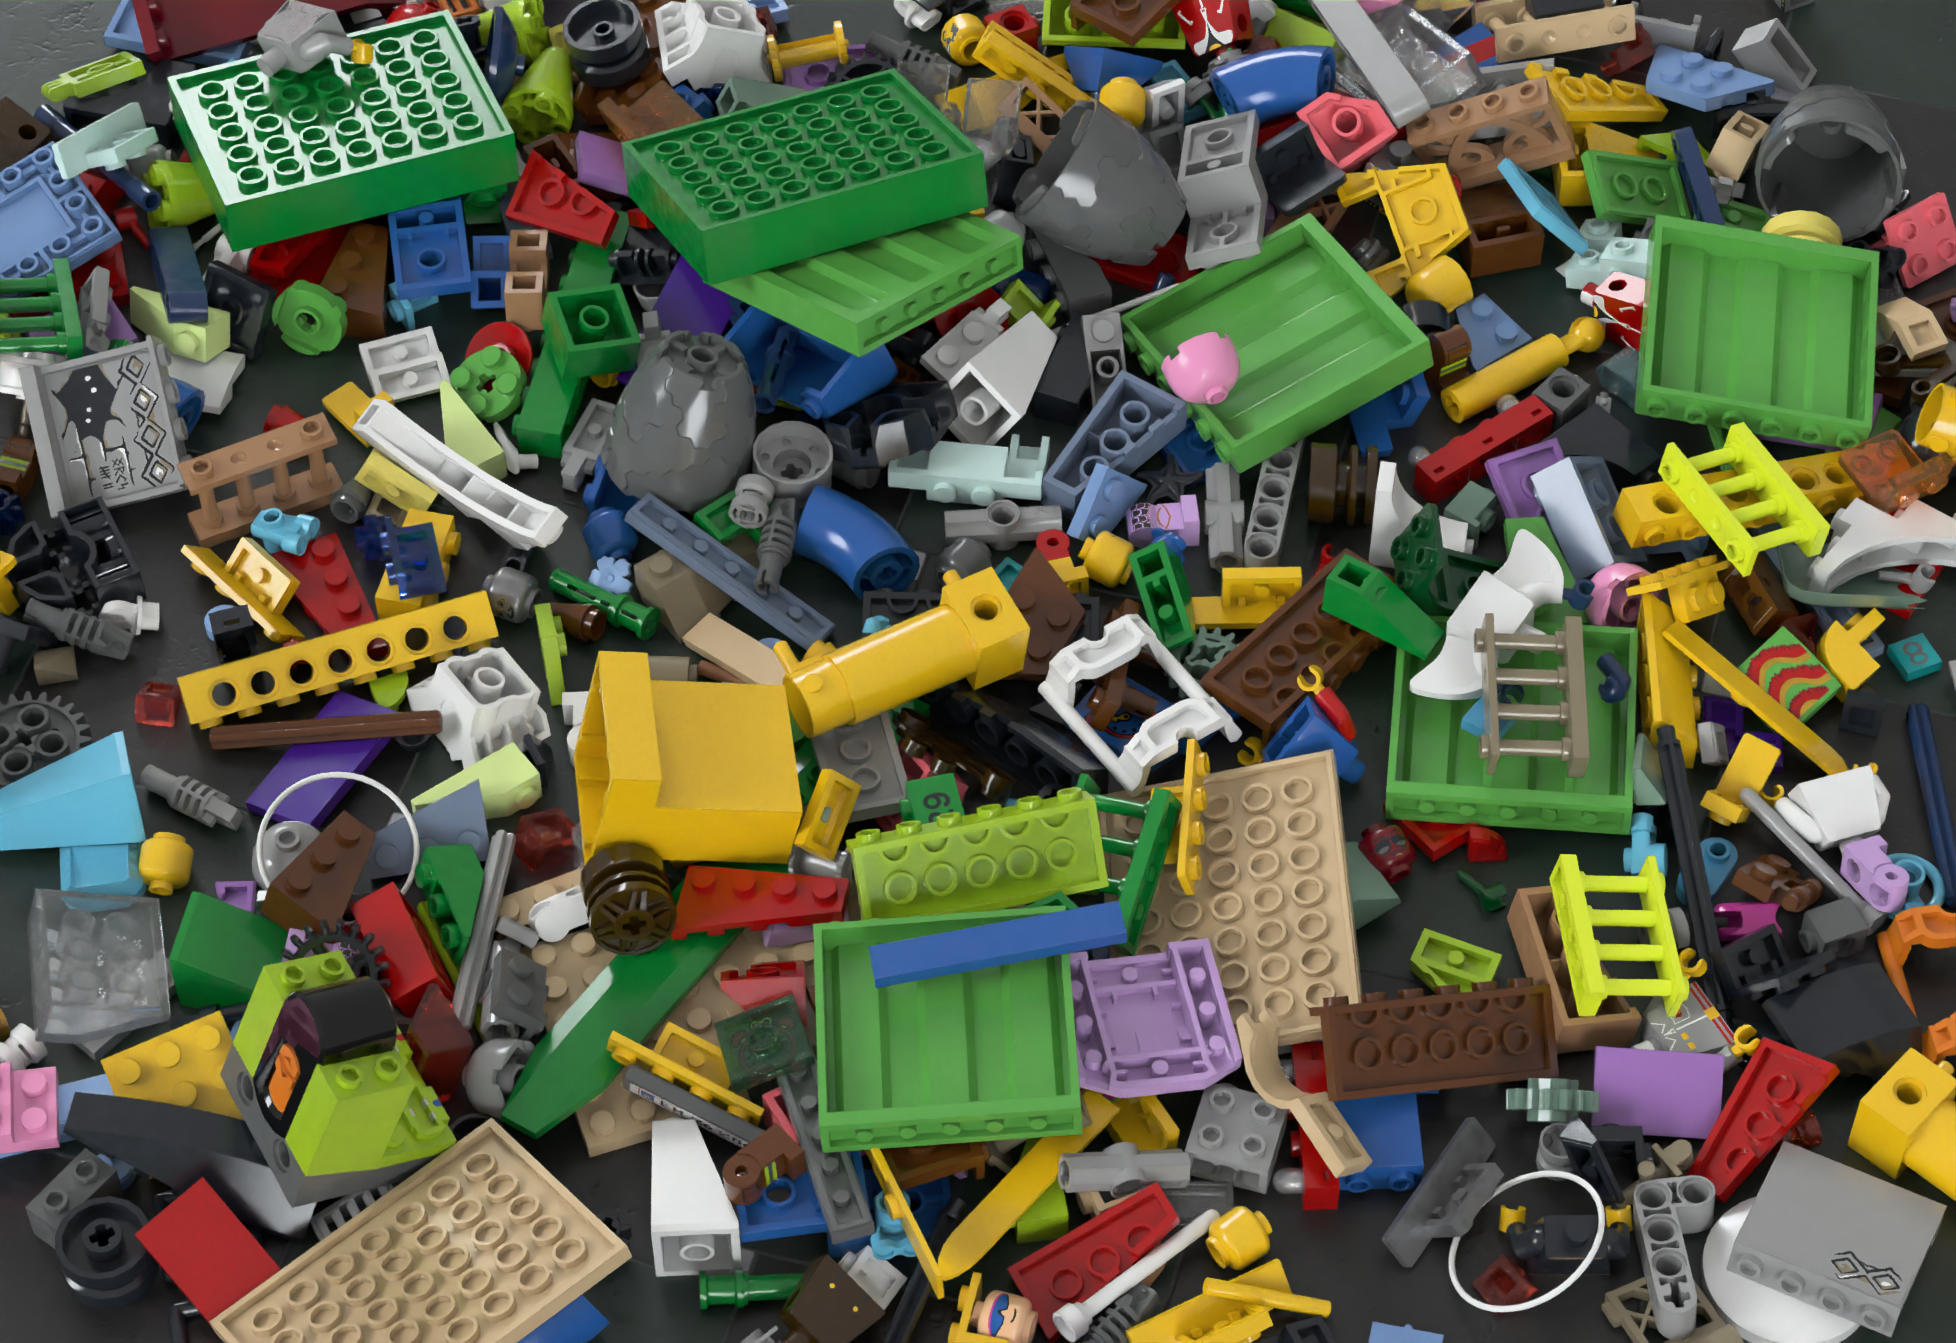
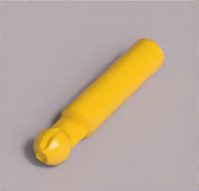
M1588 316L1579 317L1571 324L1568 334L1558 338L1556 335L1549 333L1448 386L1441 391V401L1446 413L1453 421L1462 423L1550 376L1560 366L1565 368L1569 362V354L1577 350L1586 353L1596 351L1602 346L1605 339L1604 326L1596 318Z

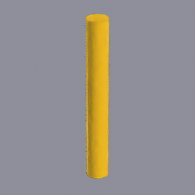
M1206 1277L1203 1283L1204 1295L1307 1315H1322L1323 1318H1328L1331 1312V1302L1327 1300Z

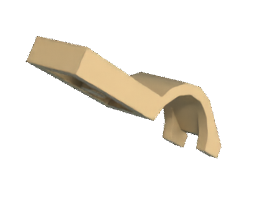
M1264 1009L1258 1015L1260 1022L1257 1023L1253 1022L1248 1013L1241 1014L1236 1022L1244 1065L1256 1092L1267 1103L1280 1109L1291 1110L1335 1178L1363 1172L1373 1160L1333 1101H1329L1327 1092L1315 1094L1302 1092L1290 1083L1282 1071L1278 1057V1036L1282 1025L1271 1009Z

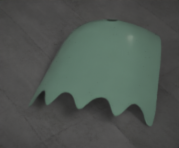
M1824 544L1821 554L1809 558L1797 545H1780L1776 547L1784 590L1791 598L1801 603L1823 607L1925 609L1908 606L1927 600L1900 591L1897 586L1902 584V582L1877 579L1879 570L1905 572L1894 567H1885L1858 575L1836 587L1831 593L1808 591L1811 581L1807 577L1808 570L1816 557L1823 558L1829 544Z

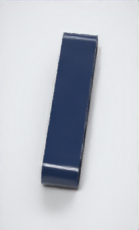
M187 226L149 227V256L168 323L207 322V292Z

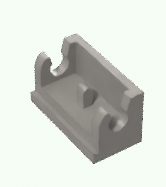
M1631 2L1635 10L1636 40L1625 41L1622 45L1655 52L1657 45L1661 43L1686 52L1695 51L1700 34L1702 16L1695 14L1693 24L1690 26L1671 22L1667 19L1637 15L1639 3Z

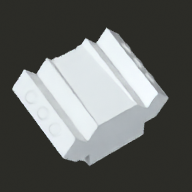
M686 0V3L671 1L654 11L663 73L672 87L688 79L694 91L699 88L722 90L730 76L773 83L771 64L767 60L769 51L766 29L756 16L755 8L749 5L748 1Z
M491 647L483 648L466 657L451 656L445 662L437 665L434 675L406 690L411 711L439 710L441 712L443 729L442 732L435 735L447 748L446 750L450 753L451 761L462 760L464 769L511 742H514L523 752V739L526 734H531L541 741L551 736L547 715L537 704L541 691L503 647L497 649Z

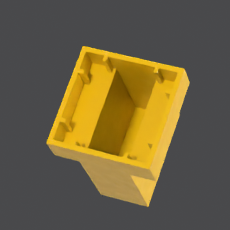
M598 651L573 756L584 866L591 857L602 849L616 844L636 843L651 848L662 860L788 864L803 809L785 685L651 680L648 653Z

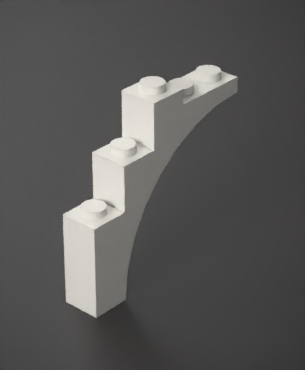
M374 398L351 428L394 465L436 490L467 517L482 520L514 548L527 551L535 546L545 548L547 544L554 543L563 531L562 524L568 516L560 509L531 498L481 470L437 440L387 400Z
M1856 497L1846 510L1840 508L1834 515L1830 524V528L1834 532L1825 556L1823 558L1816 557L1808 570L1807 577L1811 579L1808 591L1831 593L1836 587L1858 575L1885 567L1923 563L1956 567V513L1951 518L1929 505L1914 499L1905 511L1899 509L1894 516H1891Z

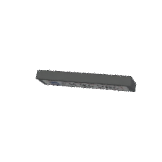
M630 1064L623 1077L624 1089L685 1120L695 1119L699 1127L740 1148L745 1147L765 1132L634 1064Z

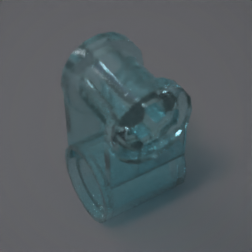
M1627 346L1600 364L1596 369V374L1603 388L1616 395L1635 411L1639 351Z

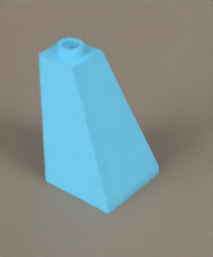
M123 731L113 733L0 789V851L146 841L138 794Z

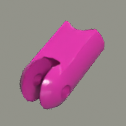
M1763 901L1717 904L1713 907L1714 916L1727 917L1728 928L1717 929L1719 941L1733 942L1762 926L1773 923L1781 938L1782 929L1776 921V912L1780 905L1774 901H1770L1767 904Z

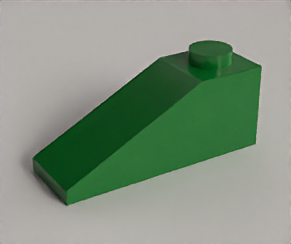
M1163 539L1128 555L1150 627L1158 640L1169 652L1196 640L1191 590L1178 555Z

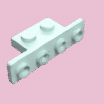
M132 102L53 144L52 150L63 180L77 176L89 168L104 166L106 171H111L127 165L126 160L147 154L146 148L159 140L155 128H147L139 103Z

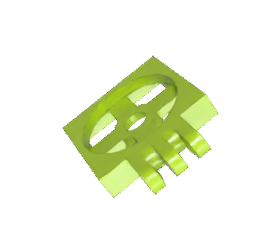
M123 51L60 74L59 79L45 83L41 87V94L52 102H59L73 96L81 98L146 74L142 60Z

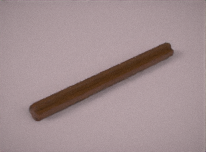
M423 710L214 726L210 729L209 742L212 749L224 750L439 734L443 729V717L439 710Z

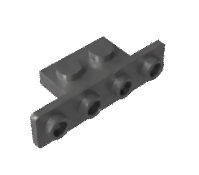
M1468 1117L1464 1120L1382 1236L1383 1243L1403 1267H1412L1432 1238L1462 1237L1463 1234L1468 1232L1473 1225V1219L1482 1206L1493 1197L1496 1186L1504 1176V1173L1495 1162L1485 1163L1495 1149L1496 1144L1475 1117Z

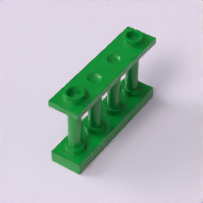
M53 258V273H46V277L0 279V294L47 292L48 295L46 297L0 298V314L51 312V315H53L0 318V334L54 331V335H57L0 338V354L58 351V355H65L66 361L83 357V336L68 258Z
M1081 773L1077 786L1074 787L1087 791L1095 798L1097 811L1142 819L1144 822L1140 836L1135 841L1101 835L1104 852L1130 857L1132 862L1127 876H1124L1122 879L1108 877L1109 887L1093 890L1119 896L1128 942L1111 946L1121 955L1135 956L1182 804L1170 790L1161 788L1154 789L1152 799L1147 801V803L1100 795L1101 788L1088 774Z

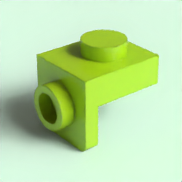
M1019 279L1010 283L1001 296L1012 307L1008 312L1009 325L1011 327L1030 311H1033L1050 328L1056 321L1053 315L1061 305L1057 299L1043 304Z

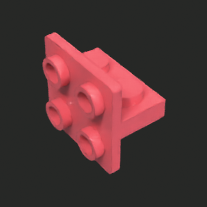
M1937 192L1884 220L1883 224L1886 232L1881 235V240L1870 245L1872 248L1879 249L1890 245L1903 248L1906 251L1905 264L1898 268L1904 288H1912L1955 265L1956 228L1945 193Z

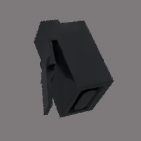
M1002 132L989 173L992 204L1011 207V210H1015L1016 203L1012 196L1023 172L1034 166L1031 136Z

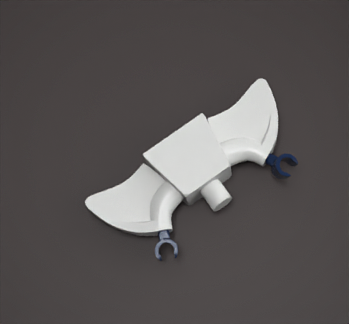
M1525 529L1519 530L1516 533L1511 552L1505 564L1493 575L1484 570L1447 621L1446 641L1441 653L1430 665L1410 680L1409 690L1418 695L1437 699L1467 700L1480 698L1483 695L1481 653L1474 652V632L1476 628L1482 627L1485 613L1494 614V633L1547 635V633L1533 627L1535 610L1544 604H1562V600H1568L1574 609L1584 610L1594 598L1590 595L1595 587L1594 583L1588 579H1580L1572 589L1563 588L1564 576L1562 568L1554 554L1532 533ZM1495 649L1496 668H1498V663H1508L1517 650ZM1528 650V651H1530V652H1532V653H1534V654H1536V655H1538V654L1541 652V651ZM1497 684L1498 702L1512 704L1510 699L1506 697V694L1512 695L1518 703L1522 702L1524 690L1521 685Z

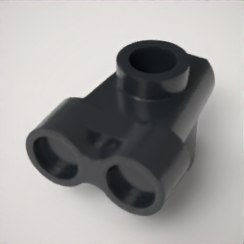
M1862 239L1854 240L1847 245L1848 247L1880 252L1878 288L1890 289L1894 285L1896 271L1905 264L1907 257L1906 251L1903 248L1890 245L1885 246L1883 249L1872 248Z
M915 327L911 330L908 337L900 335L884 345L892 359L896 356L904 363L921 372L922 368L926 369L919 363L921 356L935 345L939 339L931 332Z

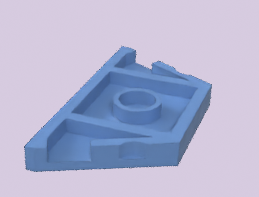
M1661 43L1657 45L1646 78V93L1703 112L1720 109L1726 105L1746 102L1747 93L1757 91L1766 97L1775 93V80L1733 67L1732 64L1727 62H1717L1705 58L1699 53L1686 52Z

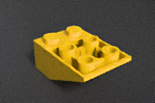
M1569 122L1574 134L1576 158L1551 165L1556 199L1561 206H1593L1581 160V155L1587 149L1660 159V153L1655 150L1640 151L1636 146L1639 139L1595 123Z

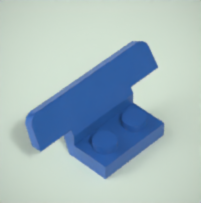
M1423 372L1348 413L1362 457L1366 458L1367 445H1377L1378 458L1389 456L1393 446L1388 430L1413 426L1430 399Z

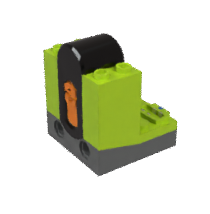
M341 950L263 966L220 1072V1076L291 1208L402 1182L449 1149L457 1141L448 1126L450 1118L432 1086L426 1087L411 1060L413 1052L396 1024L394 1009L387 993L378 982L369 976L356 978Z

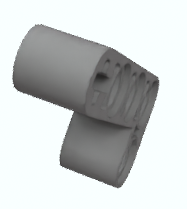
M1690 1175L1647 1180L1637 1185L1634 1190L1632 1224L1654 1319L1659 1333L1671 1340L1688 1338L1693 1334L1696 1327L1697 1293L1682 1234L1705 1231L1713 1223L1715 1187L1710 1180L1702 1176Z

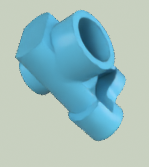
M269 508L261 510L251 524V534L262 539L266 551L271 554L283 550L284 552L301 556L307 548L309 539L317 535L320 521L317 517L299 514L298 516L283 514L280 509Z
M1648 813L1632 814L1630 828L1632 848H1624V871L1631 872V876H1638L1647 856H1656L1659 872L1667 876V844L1656 843L1657 827L1653 825L1654 817Z
M882 1190L873 1200L875 1234L871 1236L870 1240L874 1258L877 1260H888L896 1255H904L906 1257L917 1256L899 1219L894 1221L890 1219L884 1204L883 1196L885 1194ZM902 1190L901 1192L910 1208V1198L908 1194Z

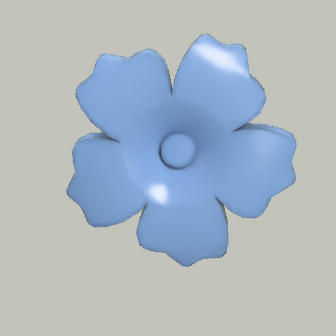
M603 556L597 561L599 571L596 569L592 570L588 582L616 595L631 593L633 583L625 578L631 575L630 568L632 564L628 563L624 558L616 561L613 557Z

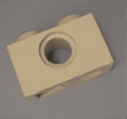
M1738 110L1723 127L1705 166L1711 168L1712 173L1718 178L1722 176L1738 182L1753 164L1769 125Z

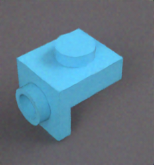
M396 282L389 284L391 301L387 302L388 310L395 322L401 321L408 332L416 329L414 312L439 302L438 296L398 300Z

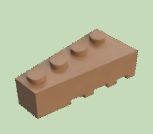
M1551 886L1517 889L1507 915V920L1526 977H1533L1534 985L1550 984L1557 1054L1595 1050V1046H1631L1642 1017L1636 1007H1630L1623 996H1607L1605 1000H1602L1595 1016H1578ZM1600 961L1602 974H1605L1608 979H1617L1616 977L1611 978Z

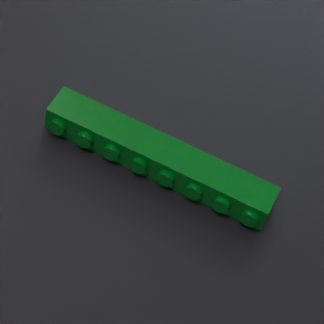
M615 210L620 217L606 249L579 241L577 248H571L568 258L569 272L568 275H562L559 291L613 283L616 269L615 267H610L608 257L616 249H623L629 229L627 212ZM543 330L540 343L542 352L540 358L535 357L531 367L532 381L530 386L525 385L523 389L521 414H515L512 436L517 437L519 453L562 459V449L573 431L590 376L562 380L545 331Z

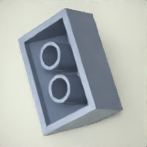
M1568 456L1531 476L1535 486L1533 489L1534 496L1539 505L1545 509L1550 521L1548 526L1556 542L1559 543L1565 556L1564 559L1576 582L1580 579L1591 581L1598 571L1614 563L1623 562L1639 566L1648 562L1642 547L1633 549L1630 547L1612 515L1619 494L1603 456Z

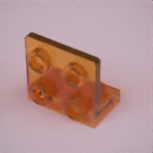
M664 80L658 82L629 107L624 104L618 107L609 97L597 105L609 129L622 142L704 120Z

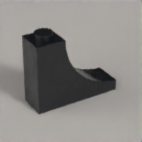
M161 59L156 68L145 79L124 91L96 98L68 97L63 106L65 117L79 131L129 103L138 102L147 128H155L159 141L154 144H161L167 150H170L179 132L172 119L173 113L169 109L171 98L167 77L195 71L196 66L184 62Z
M1597 403L1541 441L1544 442L1557 438L1565 458L1568 456H1603L1615 487L1620 493L1622 488L1656 483L1660 478L1658 469L1662 456Z

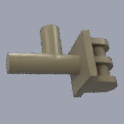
M1680 1139L1664 1150L1657 1143L1651 1146L1653 1163L1651 1161H1642L1638 1165L1639 1179L1622 1190L1625 1201L1622 1204L1615 1203L1619 1209H1624L1626 1205H1633L1634 1190L1641 1182L1686 1176L1694 1162L1691 1144L1686 1140Z

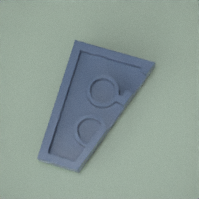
M479 778L411 814L419 837V864L426 847L472 844L479 862L487 860L490 844ZM403 817L375 832L377 835L367 858L370 880L410 873L414 854L413 839L406 818Z

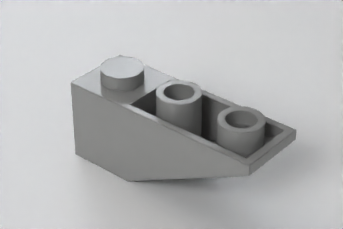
M1119 312L1082 315L1080 320L1090 371L1091 410H1093L1121 370L1126 371Z

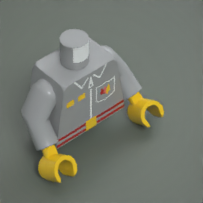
M1692 948L1683 950L1678 956L1682 974L1687 976L1688 979L1690 977H1700L1707 970V963L1704 959H1700L1693 968H1688L1689 961L1696 954V951ZM1695 981L1689 984L1688 998L1686 1001H1683L1675 1017H1667L1662 996H1653L1643 1013L1644 1020L1640 1035L1643 1042L1631 1048L1724 1055V1075L1742 1061L1744 1053L1753 1056L1761 1040L1756 1038L1746 1044L1748 1039L1757 1033V1030L1751 1025L1740 1026L1733 1033Z

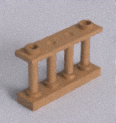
M323 412L177 464L178 471L190 495L199 494L201 509L187 513L189 524L201 547L210 548L251 533V524L261 510L277 508L283 514L298 516L299 514L331 504L332 494L342 487L343 483L332 462L325 464L323 449L336 445L338 442ZM308 455L310 470L289 477L286 462ZM272 468L274 482L253 490L250 475ZM235 481L238 495L216 503L213 488Z

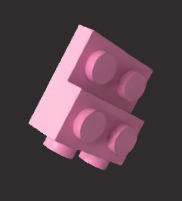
M10 1062L0 1063V1154L60 1147L59 1078L56 1066L13 1071Z

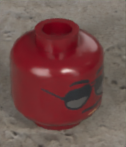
M1378 822L1369 826L1361 833L1363 839L1358 844L1359 850L1380 871L1389 885L1403 880L1412 873V864L1415 862L1416 852L1401 827L1396 825L1384 827L1382 822Z

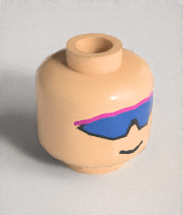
M999 1290L990 1292L984 1302L977 1301L971 1316V1326L977 1328V1334L1009 1340V1343H1031L1038 1322V1312L1032 1310V1303L1029 1299Z

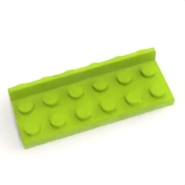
M1078 787L1059 790L1057 797L1043 800L1041 796L1023 797L1017 800V805L1004 808L1000 804L980 806L977 808V813L961 816L959 812L944 813L936 817V822L922 825L917 820L906 821L897 824L896 830L880 833V829L862 830L855 834L856 838L846 840L847 850L851 853L862 920L913 917L915 915L954 914L957 912L994 911L1037 902L1059 891L1066 896L1109 887L1096 801L1087 791H1082Z

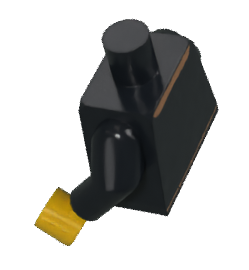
M1501 1205L1499 1230L1506 1232L1515 1254L1519 1258L1527 1260L1528 1276H1571L1585 1260L1595 1241L1598 1229V1215H1546L1540 1218L1530 1229H1527L1525 1225L1526 1208L1524 1206H1518V1210ZM1626 1205L1624 1209H1611V1206L1605 1207V1227L1600 1246L1593 1260L1580 1276H1610V1259L1620 1260L1628 1255L1630 1251V1231L1633 1230L1630 1205Z

